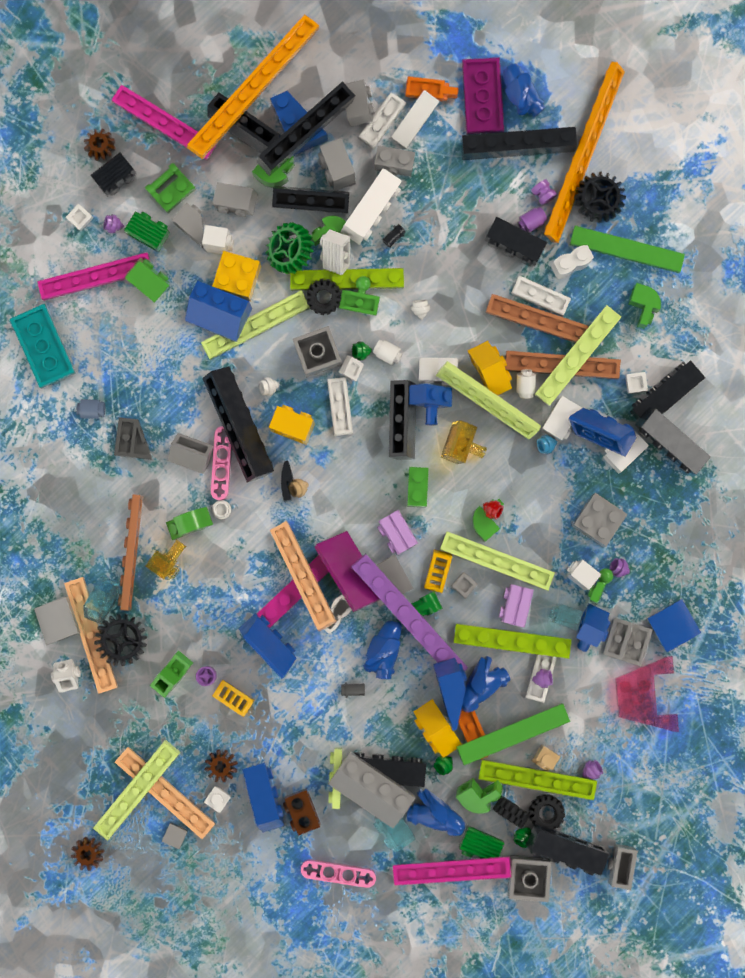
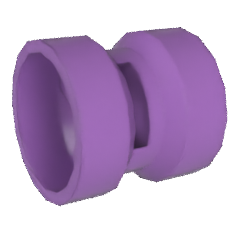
M547 179L542 180L531 189L532 193L538 196L542 206L557 196L555 190L549 187L550 183Z
M210 666L202 667L196 673V681L202 686H209L217 679L215 669Z

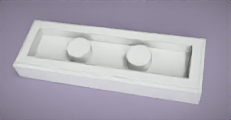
M424 90L391 138L407 149L440 101Z
M391 92L372 117L373 122L367 124L358 139L374 149L406 106V102Z
M522 276L518 277L511 292L512 295L562 317L571 298Z
M346 377L327 379L334 436L353 434Z
M536 656L525 698L542 703L545 702L548 688H541L539 685H536L532 678L536 676L540 669L544 668L553 673L557 657Z

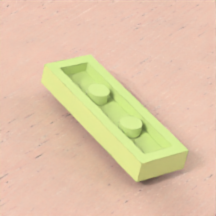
M335 748L334 752L330 753V764H334V770L330 772L329 781L342 764L343 748ZM333 788V792L329 791V803H332V809H340L341 793Z

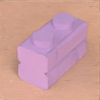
M399 510L378 521L380 526L377 528L383 537L386 535L390 542L387 545L392 553L396 552L399 555L418 544Z
M510 584L509 588L506 587L503 596L506 599L505 607L501 606L499 617L502 618L501 622L525 628L534 590Z

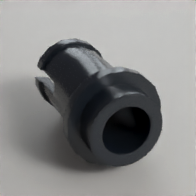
M399 224L397 226L394 225V229L382 239L389 248L401 237L405 236L406 231Z

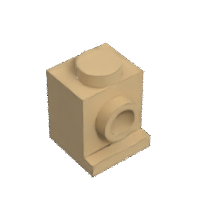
M541 744L532 762L549 771L554 769L560 756Z

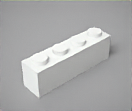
M383 168L344 224L341 233L350 236V239L359 245L363 239L367 241L373 232L370 230L373 225L376 227L382 219L380 214L382 211L386 213L391 206L390 199L392 197L396 198L401 191L399 185L402 180Z

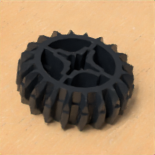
M601 171L597 177L593 172L591 173V178L585 176L584 181L579 182L580 187H576L575 191L578 194L574 196V199L579 201L575 203V206H581L578 212H585V219L588 215L591 216V222L595 218H597L598 223H601L602 218L605 222L609 221V217L615 219L616 214L621 213L620 208H623L625 205L622 202L626 199V196L622 195L625 188H619L622 183H615L616 176L610 179V173H607L604 177ZM596 184L605 185L607 188H600ZM588 188L591 190L590 193L592 195L589 202L585 198V191ZM613 192L615 201L611 207L608 196ZM597 195H598L599 197L605 195V196L603 197V199H601V198L596 199ZM598 206L604 211L595 210L592 207Z
M120 614L116 615V620L113 616H109L110 623L107 620H103L102 623L105 628L98 626L97 629L102 633H95L94 635L100 638V640L94 641V644L101 645V647L96 649V652L103 650L104 653L100 658L102 659L107 655L106 663H110L114 659L113 666H117L119 661L121 666H125L126 660L130 665L133 663L132 657L138 660L139 656L137 653H144L140 647L147 646L146 643L141 642L147 639V636H141L145 628L138 629L141 622L133 624L135 617L128 621V614L123 616V620ZM121 625L117 634H107L112 626ZM127 627L133 631L136 640L127 635ZM123 636V639L127 642H123L120 645L114 638ZM106 640L114 644L115 654L108 649ZM124 646H135L130 654L120 656Z

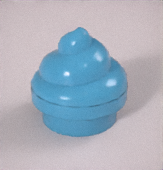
M543 435L537 440V447L540 453L550 454L557 445V440L549 435Z

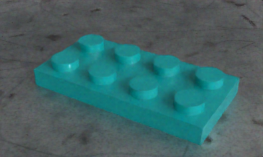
M45 304L10 319L41 389L76 373Z

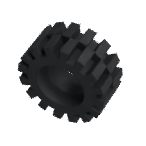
M330 279L316 280L309 286L307 291V304L311 310L315 311L314 313H321V315L327 313L329 315L332 311L335 312L336 308L340 305V288L336 286L334 281L331 282ZM321 290H326L331 294V300L326 304L318 302L316 298L317 293Z
M544 794L536 797L537 799L533 800L531 806H529L531 822L551 829H558L559 825L563 824V818L565 817V809L562 803L552 795ZM548 805L554 809L552 819H541L539 812L543 806Z
M503 796L498 799L492 808L503 818L521 829L530 817L529 813Z

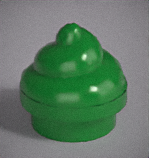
M362 341L352 345V356L359 361L365 360L370 355V352H372V349Z
M439 756L436 758L434 768L440 775L449 774L453 770V758L450 756L444 758Z
M525 827L515 831L514 843L522 848H527L526 843L531 829Z

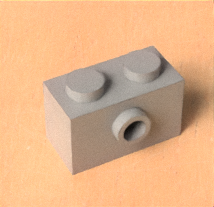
M364 79L346 83V86L356 95L353 103L346 108L347 119L351 127L373 122L372 115L375 114L373 103H370L369 97H372L370 85L367 86Z
M378 146L374 170L381 171L384 168L393 175L411 177L415 152Z
M217 182L212 205L218 212L223 214L234 212L237 216L246 217V215L253 216L258 194L253 188Z
M177 433L171 443L168 461L204 474L210 463L213 445Z
M620 844L614 845L613 856L608 861V870H610L608 883L611 887L631 890L638 853L634 847Z

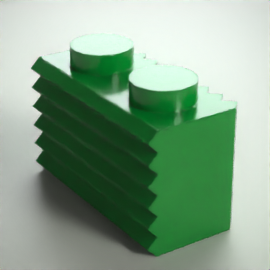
M135 211L124 229L125 233L159 253L170 235L167 229L168 226L161 221L155 223L151 220L152 217L143 211L141 214Z
M467 825L459 849L462 850L461 854L472 858L473 855L478 858H494L500 856L505 843L499 838Z

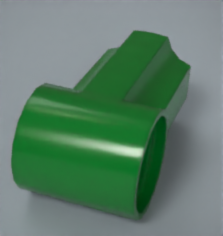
M435 591L411 603L422 616H428L443 609Z

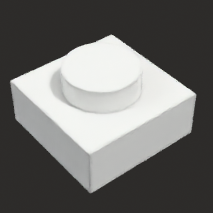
M78 204L66 218L78 230L82 231L93 219V216Z
M347 355L339 373L353 381H357L364 364Z
M645 372L625 375L628 394L648 391Z
M215 785L204 803L221 813L231 795Z

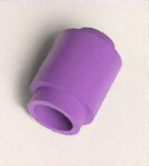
M541 207L533 208L519 217L518 225L521 229L530 233L542 226L547 220V216Z

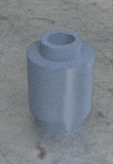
M81 399L80 403H77L76 412L80 415V418L100 419V417L105 416V402Z

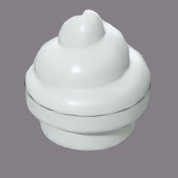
M415 300L412 302L411 310L419 319L423 320L430 311V304H428V300Z
M270 377L259 381V389L263 396H272L279 387V383Z

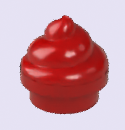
M495 500L483 504L485 514L489 519L494 518L497 520L501 516L504 507L499 501Z

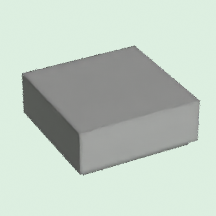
M462 572L451 587L466 599L478 584L465 572Z
M170 823L162 842L180 849L188 830Z

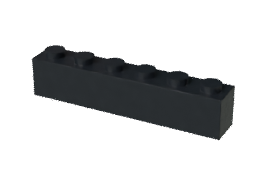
M342 81L258 156L257 163L271 176L353 103L356 95Z
M576 127L462 135L461 138L462 161L575 152L577 147Z
M230 366L209 372L202 379L246 482L248 483L269 475L274 471L272 462L267 455L265 445L261 441L257 427L251 418L250 410L245 404L242 392L239 390Z

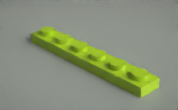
M404 268L347 269L343 275L329 270H297L296 274L290 273V290H308L314 281H319L323 278L324 280L330 279L331 282L334 281L336 286L340 288L339 290L357 289L356 280L361 276H366L370 279L371 286L369 289L404 288Z
M456 624L455 644L570 658L572 639Z
M481 759L478 777L480 780L491 782L498 780L502 784L594 800L597 780L483 759Z

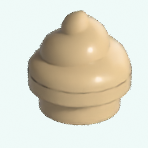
M294 479L289 483V492L293 497H303L307 492L309 484L302 479Z

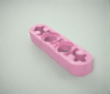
M223 426L217 428L214 434L211 495L218 501L225 500L228 497L232 447L228 437H225L224 442L225 444L229 443L228 447L225 445L217 446L218 442L222 444V438L218 435L224 430ZM226 449L228 452L227 457L219 459L217 457L218 450ZM218 468H224L226 470V476L224 478H218L216 476V470ZM215 480L220 482L226 481V485L222 484L221 487L225 491V494H221V497H218V494L215 493V490L219 489V484H215Z
M312 859L304 861L301 866L302 875L308 879L370 888L376 882V874L369 868ZM312 864V868L318 869V865H322L320 876H317L318 871H312L311 874H307V870L304 867ZM326 867L334 869L332 877H326L323 874V870ZM345 870L353 872L354 876L351 880L343 878L342 874ZM356 871H360L359 876H366V873H370V877L373 880L365 883V879L359 878V882H355L357 878Z

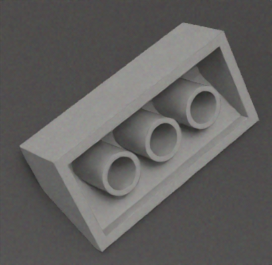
M351 751L328 783L391 828L396 826L415 800L414 794Z

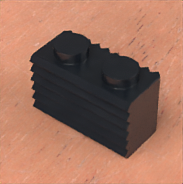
M119 152L90 176L104 194L109 196L116 194L120 190L119 187L124 183H130L135 178L136 172L121 152Z

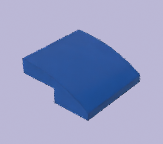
M683 599L647 618L666 652L671 651L701 633Z

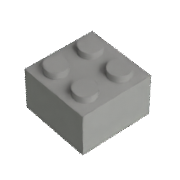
M339 138L321 145L320 153H318L319 163L322 170L326 169L325 177L329 187L333 186L334 191L356 184L355 172L342 139Z
M329 326L293 338L306 378L342 365Z
M594 493L571 526L600 546L606 547L628 514L597 493Z
M510 855L512 877L508 879L507 895L509 899L549 902L552 862L548 858Z

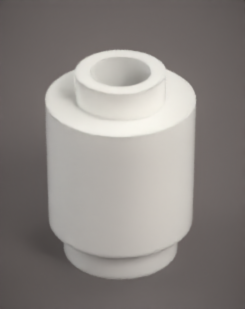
M379 340L373 351L377 358L390 365H393L394 362L398 364L402 357V353H400L401 348L386 340Z
M523 369L520 373H517L516 392L519 398H533L536 392V374L532 373L530 369Z

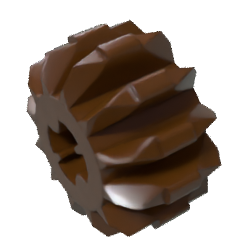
M94 129L93 135L91 133L87 134L90 139H84L86 144L84 150L88 152L90 158L94 157L95 161H99L100 157L103 161H106L107 155L109 157L113 156L110 151H116L114 146L116 141L114 138H111L112 134L110 132L106 133L104 129H101L98 133L97 129Z
M218 749L216 750L217 756L214 753H210L209 756L212 760L206 759L205 763L211 766L206 767L205 771H212L208 777L211 778L215 775V782H218L221 777L222 782L225 783L227 780L226 776L232 779L233 775L231 772H237L238 769L232 766L237 765L238 761L231 762L235 755L231 754L227 757L228 750H225L222 755L221 750ZM220 761H222V764H226L223 771L220 770L221 768H217Z
M84 837L83 842L81 840L76 841L77 846H73L71 849L75 852L71 855V858H77L73 864L76 866L80 863V870H83L86 866L87 870L91 871L92 865L97 868L99 866L98 861L102 862L104 860V857L99 854H103L105 850L98 848L102 843L94 844L96 840L94 837L90 842L88 837ZM90 851L91 854L86 857L84 853Z

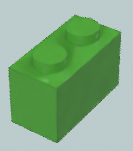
M139 258L126 273L125 279L155 303L169 287V277L162 271L158 273L148 259L145 258L143 260Z
M409 467L407 507H427L429 468Z

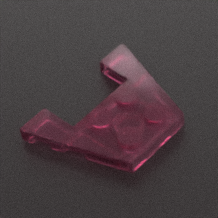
M673 656L664 657L615 678L618 717L679 732L678 714L657 715L654 675L674 673Z

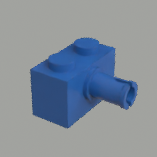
M427 383L409 385V405L426 408L425 425H438V408L452 407V388Z
M588 603L580 618L576 638L580 639L577 644L579 650L587 652L590 645L598 647L601 641L604 642L608 636L607 630L611 621H608L609 612Z

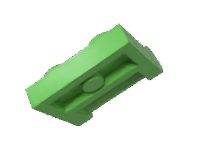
M174 163L168 166L169 169L151 185L148 184L145 187L148 193L167 213L172 211L196 189ZM175 174L178 178L158 194L156 190Z

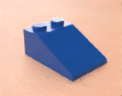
M456 658L435 663L433 666L452 730L455 731L458 727L466 690L464 682L467 681V677L462 664H458Z

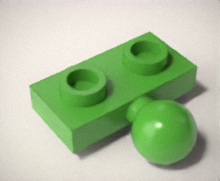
M361 276L356 280L358 292L342 290L339 308L376 316L380 297L365 294L371 286V281L368 277Z
M604 568L599 571L601 574L598 578L599 582L596 586L593 585L588 593L590 602L595 605L598 604L606 584L613 580V573L610 569Z

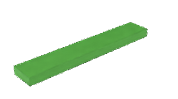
M574 226L570 241L571 246L588 245L591 251L676 273L681 272L685 254L579 226Z
M562 703L456 746L462 764L466 765L569 723L570 719Z

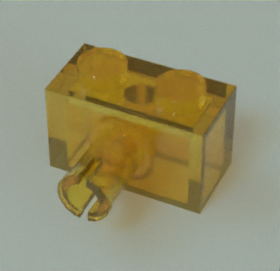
M462 420L453 422L441 458L455 464L465 463L469 453L483 458L485 455L483 451L486 452L487 448L473 443L477 427Z
M176 539L168 553L156 550L145 567L164 580L175 579L180 572V569H178L180 564L177 563V558L187 546Z

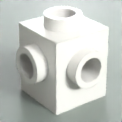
M73 659L53 663L51 679L59 693L78 689V677H81L79 666H75Z

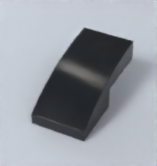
M288 460L284 461L281 473V490L285 503L292 501L287 482L294 480Z

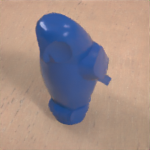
M516 63L510 64L503 72L506 84L505 92L510 102L516 106L519 115H525L528 112L533 117H536L546 108L543 105L544 101L539 98L529 73H524Z
M388 620L381 627L378 635H375L371 640L367 650V659L363 667L367 672L376 673V678L391 679L392 674L395 673L393 667L399 653V638L402 630L400 622Z
M485 656V658H480L465 684L466 690L461 710L466 713L477 710L480 703L491 697L500 687H506L507 683L511 680L505 668L500 669L496 667L489 671L492 662L491 657Z
M427 788L424 791L420 789L417 792L418 797L424 804L414 803L413 806L409 807L407 811L408 822H412L413 825L420 823L435 830L447 831L450 836H460L464 833L465 821L447 803Z

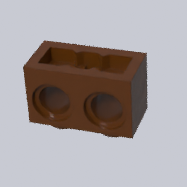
M307 788L285 796L283 806L285 812L291 815L290 825L293 832L297 831L299 836L321 827ZM295 798L301 799L303 806L295 808L292 800ZM307 817L310 820V824L302 826L299 823V819Z

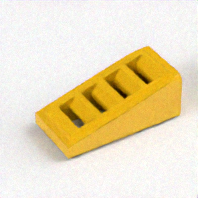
M436 549L433 550L424 584L425 589L443 592L452 554ZM436 557L443 558V559H447V560H446V562L439 561V560H436ZM434 564L445 568L444 570L434 568ZM432 572L441 574L443 576L442 578L432 575ZM430 580H434L441 583L440 585H437L429 582Z
M224 680L221 681L212 695L242 717H245L255 701ZM226 686L228 689L223 695V697L219 696L223 688ZM231 691H233L234 694L232 695L231 699L227 701V696ZM237 695H239L240 699L238 700L236 705H233V701L235 700ZM245 699L247 702L241 710L239 706Z

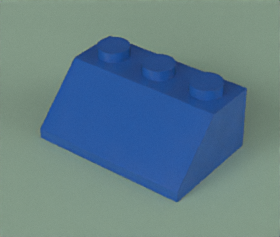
M197 281L189 297L185 321L237 342L252 311L250 302Z
M582 408L569 417L575 435L626 457L637 438L633 427L628 424L622 425L617 423L612 417L601 416L594 409Z
M255 613L239 627V631L248 644L282 679L297 659L294 655L296 650L289 643L284 644L281 640L283 636L276 629L271 630L268 626L270 622L263 615L259 617Z

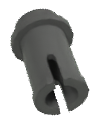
M345 682V684H341V696H345V698H348V696H365L364 683L347 684Z

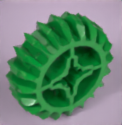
M293 222L289 224L283 223V226H277V231H272V237H268L270 242L266 244V247L269 250L265 253L269 256L267 260L271 263L270 266L284 274H296L297 270L303 271L302 266H308L307 260L312 259L310 253L314 252L311 249L314 245L313 241H311L313 237L300 224ZM292 235H296V236H297L295 239H294V238L290 239V236H292ZM289 258L290 261L284 262L283 259Z

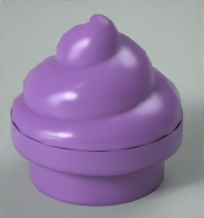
M106 215L103 229L107 230L108 233H115L124 227L116 215Z
M615 558L611 562L609 569L612 571L613 576L621 577L630 573L626 560Z
M545 668L540 669L536 676L532 678V681L541 688H548V686L553 684L552 673Z
M590 760L586 762L582 776L598 779L603 774V769L597 760Z

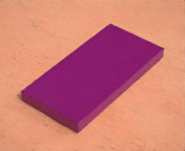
M500 57L462 59L466 135L504 132Z
M348 531L315 545L316 551L353 612L380 600L351 567L362 555Z

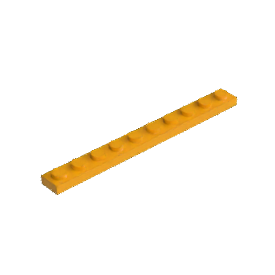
M304 14L187 144V148L203 159L319 30V24Z
M611 62L606 71L605 79L599 88V94L592 106V112L589 120L586 122L585 130L579 140L571 166L566 173L564 184L559 191L557 202L552 209L550 220L545 227L544 235L552 242L558 243L575 201L574 196L578 194L575 191L576 187H580L579 182L583 181L625 73L618 62Z

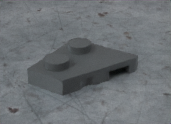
M119 417L115 456L152 460V455L138 419Z

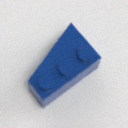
M288 91L270 98L272 108L284 133L307 113ZM322 129L294 155L327 142L328 134Z
M265 763L242 769L256 826L263 833L285 826L282 817L284 816L281 804L279 805L277 797H279L276 786H273L271 780L274 779L272 768H268Z

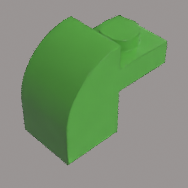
M292 156L271 176L258 164L252 171L253 177L270 188L283 186L288 182V176L285 173H290L295 166L294 157Z
M327 216L321 219L324 227L321 228L320 226L312 231L311 236L313 238L311 241H313L314 246L320 244L321 237L329 229L341 233L346 221L337 216Z
M639 283L633 286L628 305L642 309L637 327L645 329L648 324L651 325L654 314L651 312L658 313L661 309V300L658 293L651 287Z
M500 499L497 500L501 503L502 506L504 505V503ZM481 506L475 510L472 517L473 528L478 536L486 542L500 528L492 519L486 516Z
M203 507L178 515L166 522L172 540H176L187 534L201 531L213 525L207 507Z
M180 651L176 652L166 667L153 680L150 687L165 698L185 676L193 662Z
M472 778L457 787L456 798L468 811L477 814L490 811L491 802H495L501 797L502 784L497 780L482 789Z

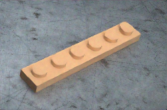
M285 521L271 529L270 532L317 630L321 631L336 623V619L289 523Z
M84 577L64 583L80 630V636L98 694L118 688L111 663H106L108 656L106 655L101 659L100 656L104 653L103 650L96 652V649L101 647V645L94 644V641L100 640V638L94 635L95 633H101V631L97 629L99 624Z
M127 747L115 761L133 779L147 763L130 747ZM163 776L149 790L153 797L201 839L216 824Z

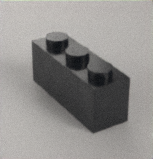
M497 216L485 239L490 247L494 249L500 248L504 250L506 255L512 258L516 256L522 259L521 262L528 266H536L547 244L546 241Z

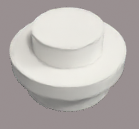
M219 500L214 503L212 513L218 519H226L231 514V506L228 502Z

